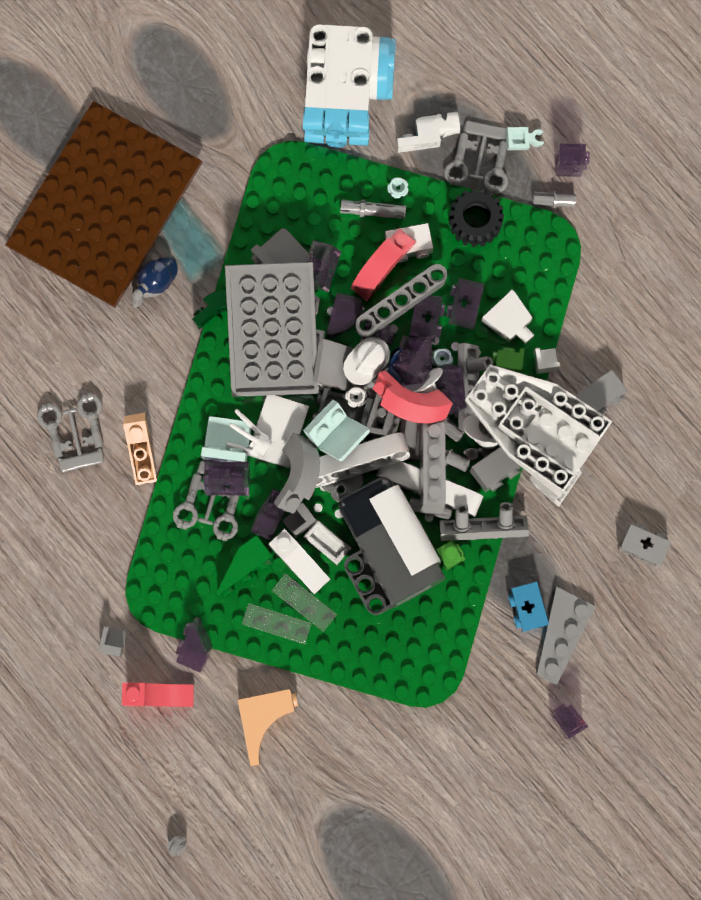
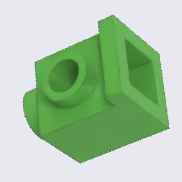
M502 348L498 352L493 351V364L521 374L525 349L520 348L519 353L515 352L513 348Z
M450 541L436 549V553L446 571L465 560L460 546L455 541Z

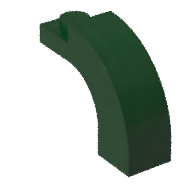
M226 289L215 291L203 298L204 304L207 307L199 308L193 314L194 318L192 319L193 324L199 330L216 315L227 311Z

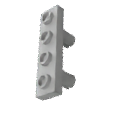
M467 343L458 344L459 430L464 431V419L470 415H476L465 402V399L479 381V371L486 370L489 365H493L490 357L479 358V346Z
M509 502L500 504L499 517L469 519L468 507L466 505H458L455 508L456 516L454 520H439L441 541L529 536L527 515L513 516V507Z

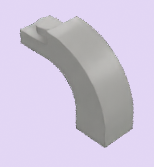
M293 432L282 449L290 460V475L285 486L274 501L278 508L292 514L295 513L304 498L308 500L311 498L320 472V457L316 446L309 439Z

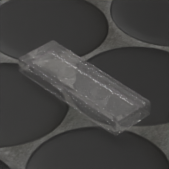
M286 573L272 589V592L322 632L326 630L337 616L335 612Z
M248 603L242 625L305 645L312 623Z

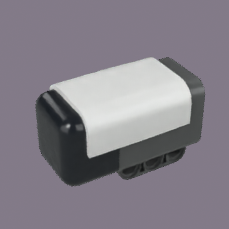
M379 477L341 498L338 506L339 511L360 548V551L352 554L345 560L344 568L370 614L381 615L445 580V575L440 568L441 560L399 485L394 486L393 482L387 477ZM353 560H357L361 564L360 569L356 572H352L348 568L349 563ZM362 580H369L372 585L368 591L359 589V584ZM374 599H379L382 602V607L378 611H373L370 608V602Z

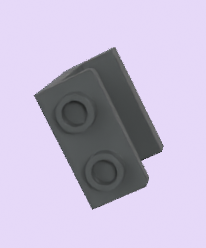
M324 388L323 393L319 392L316 405H320L318 414L334 400L339 403L347 417L367 426L374 399L367 398L366 403L362 407L356 406V408L348 405L345 394L330 391L329 388ZM317 413L313 414L312 421L318 415ZM367 436L359 444L365 443Z

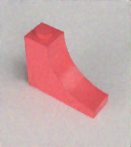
M122 683V706L194 707V685Z

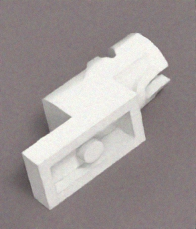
M458 112L447 113L446 120L442 118L441 114L416 119L417 136L405 134L401 138H397L398 153L440 147V136L444 138L460 133Z

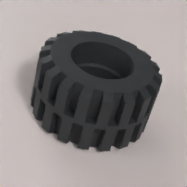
M476 188L471 189L469 193L466 190L462 193V196L458 195L455 202L452 203L449 214L450 231L452 235H456V240L463 241V245L467 246L469 243L472 244V247H476L477 244H480L482 247L486 245V242L490 244L494 237L498 236L504 214L502 205H499V199H494L493 193L489 192V194H486L484 189L476 192ZM473 208L481 209L487 214L489 221L483 227L474 228L465 222L463 218L464 213Z

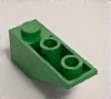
M257 535L238 548L216 592L219 597L222 595L227 597L236 590L234 586L242 582V584H245L254 577L252 575L253 572L258 569L263 571L272 564L270 562L273 559L272 555Z

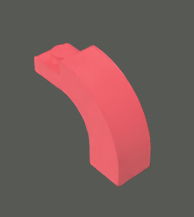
M399 228L370 257L355 278L351 289L368 302L381 288L390 271L415 245L416 241Z
M386 370L379 372L373 390L383 398L380 404L383 408L402 419L416 423H436L446 420L453 404L439 389L429 393H416L404 388Z

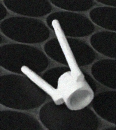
M236 409L235 413L258 435L254 437L242 428L230 423L231 428L252 441L249 446L253 449L227 442L226 445L242 449L243 452L250 453L255 457L258 455L264 457L272 444L268 440L269 436L262 433L244 414Z

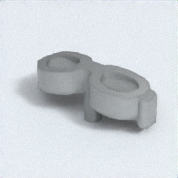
M482 447L477 450L470 448L463 451V456L474 461L478 458V455L485 458L494 452L495 449Z

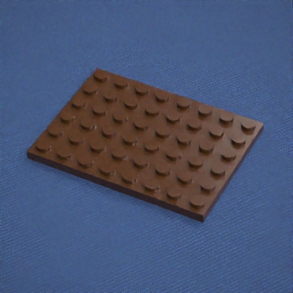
M92 101L5 246L116 308L203 162L199 158L99 103Z

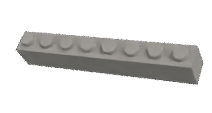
M611 370L577 393L575 397L604 415L608 411L606 409L611 404L617 406L625 399L623 396L627 389L613 370ZM500 447L472 466L470 473L484 492L490 489L493 492L503 485L502 480L507 477L512 479L521 472L519 470L521 466L507 456Z

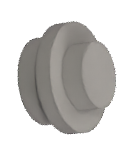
M179 835L175 836L167 845L169 854L172 857L180 856L187 848V839Z

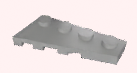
M557 586L555 587L548 621L549 625L546 628L536 674L554 685L558 684L596 607Z

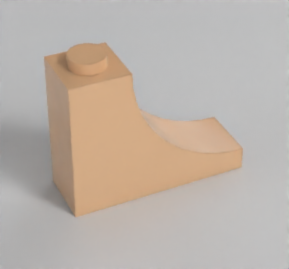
M290 689L238 700L250 766L260 764V746L269 727L280 717L295 712L294 707L298 706L296 693L291 694Z

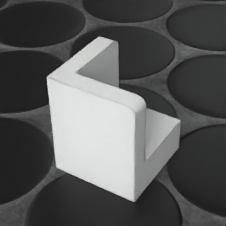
M535 348L533 355L536 374L559 370L560 363L557 362L555 348L547 350Z

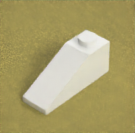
M285 529L269 543L270 548L313 594L330 580Z

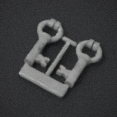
M466 121L463 133L459 137L455 160L449 163L444 170V176L449 185L454 184V186L459 187L469 177L484 180L485 187L491 193L494 192V194L498 195L504 191L508 185L507 175L503 171L507 151L506 128ZM467 133L482 136L475 175L468 174V169L463 162L466 148L476 150L477 146L475 145L478 144L477 141L471 142L468 140ZM486 137L502 140L499 146L494 147L492 144H488L490 149H487V153H495L497 158L495 167L483 179V176H479ZM453 167L462 169V178L456 177L454 179L455 177L449 175L450 169ZM492 175L502 177L501 187H494V185L489 184Z
M92 392L82 395L78 401L77 409L73 408L61 412L58 406L50 402L47 405L42 404V407L38 410L37 420L42 427L49 431L54 457L58 458L61 472L104 462L101 449L104 446L97 421L98 415L102 410V402ZM88 400L89 402L95 401L96 411L86 413L82 407L83 403L88 402ZM48 410H54L57 416L56 420L46 423L43 420V413L48 412ZM78 411L82 417L89 421L92 436L81 439L85 441L83 446H87L89 443L94 444L95 449L98 448L97 451L82 455L72 413ZM62 414H68L78 454V456L66 459L60 458L63 457L62 451L73 449V447L69 446V444H72L71 441H67L65 444L59 441L57 427L61 422Z
M200 461L197 474L193 475L186 501L178 505L173 511V520L177 527L187 530L198 520L209 525L213 524V531L217 539L227 541V539L233 538L238 532V523L234 517V512L242 489L240 484L243 472ZM201 474L216 477L204 519H198V511L194 506L197 491L203 489L205 492H209L207 487H211V484H204L201 481ZM220 479L236 483V485H233L232 490H226V488L221 487L223 493L220 492L219 496L230 498L226 512L219 516L214 523L208 520ZM182 509L192 512L193 516L190 522H183L182 519L178 518L179 512ZM225 520L232 523L233 528L230 533L224 532L223 534V531L218 529L221 521Z

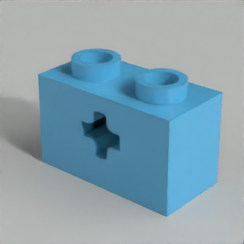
M537 582L510 590L511 594L508 595L510 607H515L517 615L513 617L517 629L520 628L521 632H526L549 625ZM525 602L533 607L530 610V614L526 610H522Z

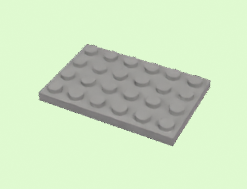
M313 262L226 265L232 397L319 393V384L313 382L317 357Z

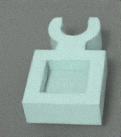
M507 127L505 129L507 150H528L530 148L529 144L534 147H540L544 144V141H537L535 139V135H541L543 130L537 129L529 133L528 127Z

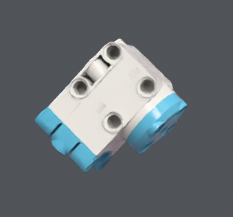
M319 24L311 29L307 54L308 69L305 111L303 114L305 142L324 143L326 135V144L330 147H345L348 137L349 145L368 146L370 99L392 100L396 39L373 36L371 30L367 27Z

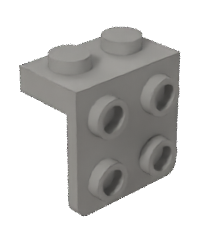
M284 228L278 231L263 246L260 247L257 244L251 249L253 256L251 259L255 264L310 262L311 260L310 254Z

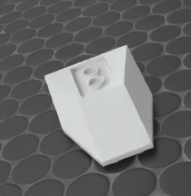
M493 365L488 366L465 399V402L507 456L558 497L562 496L612 423L610 419L558 384Z

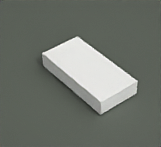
M319 520L304 535L306 540L336 565L351 550V547Z

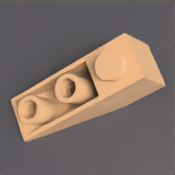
M139 413L124 416L123 426L135 484L156 482L157 476L146 414Z

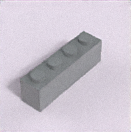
M445 422L422 423L420 429V513L442 514L446 505Z

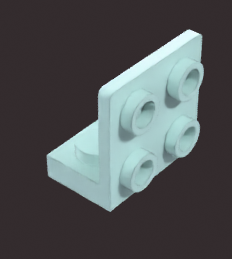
M334 400L303 430L317 449L339 461H343L370 432L368 427L347 417L339 403Z
M210 416L205 446L202 447L201 452L202 459L246 465L248 453L243 452L239 448L229 447L226 444L230 442L249 448L250 440L231 428L230 423L242 428L249 434H251V428L244 421Z

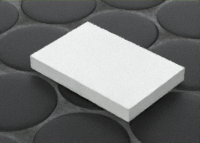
M267 395L257 428L269 436L268 440L272 444L264 457L261 455L255 457L250 453L247 455L289 469L290 460L282 449L293 432L301 434L309 406L276 395Z

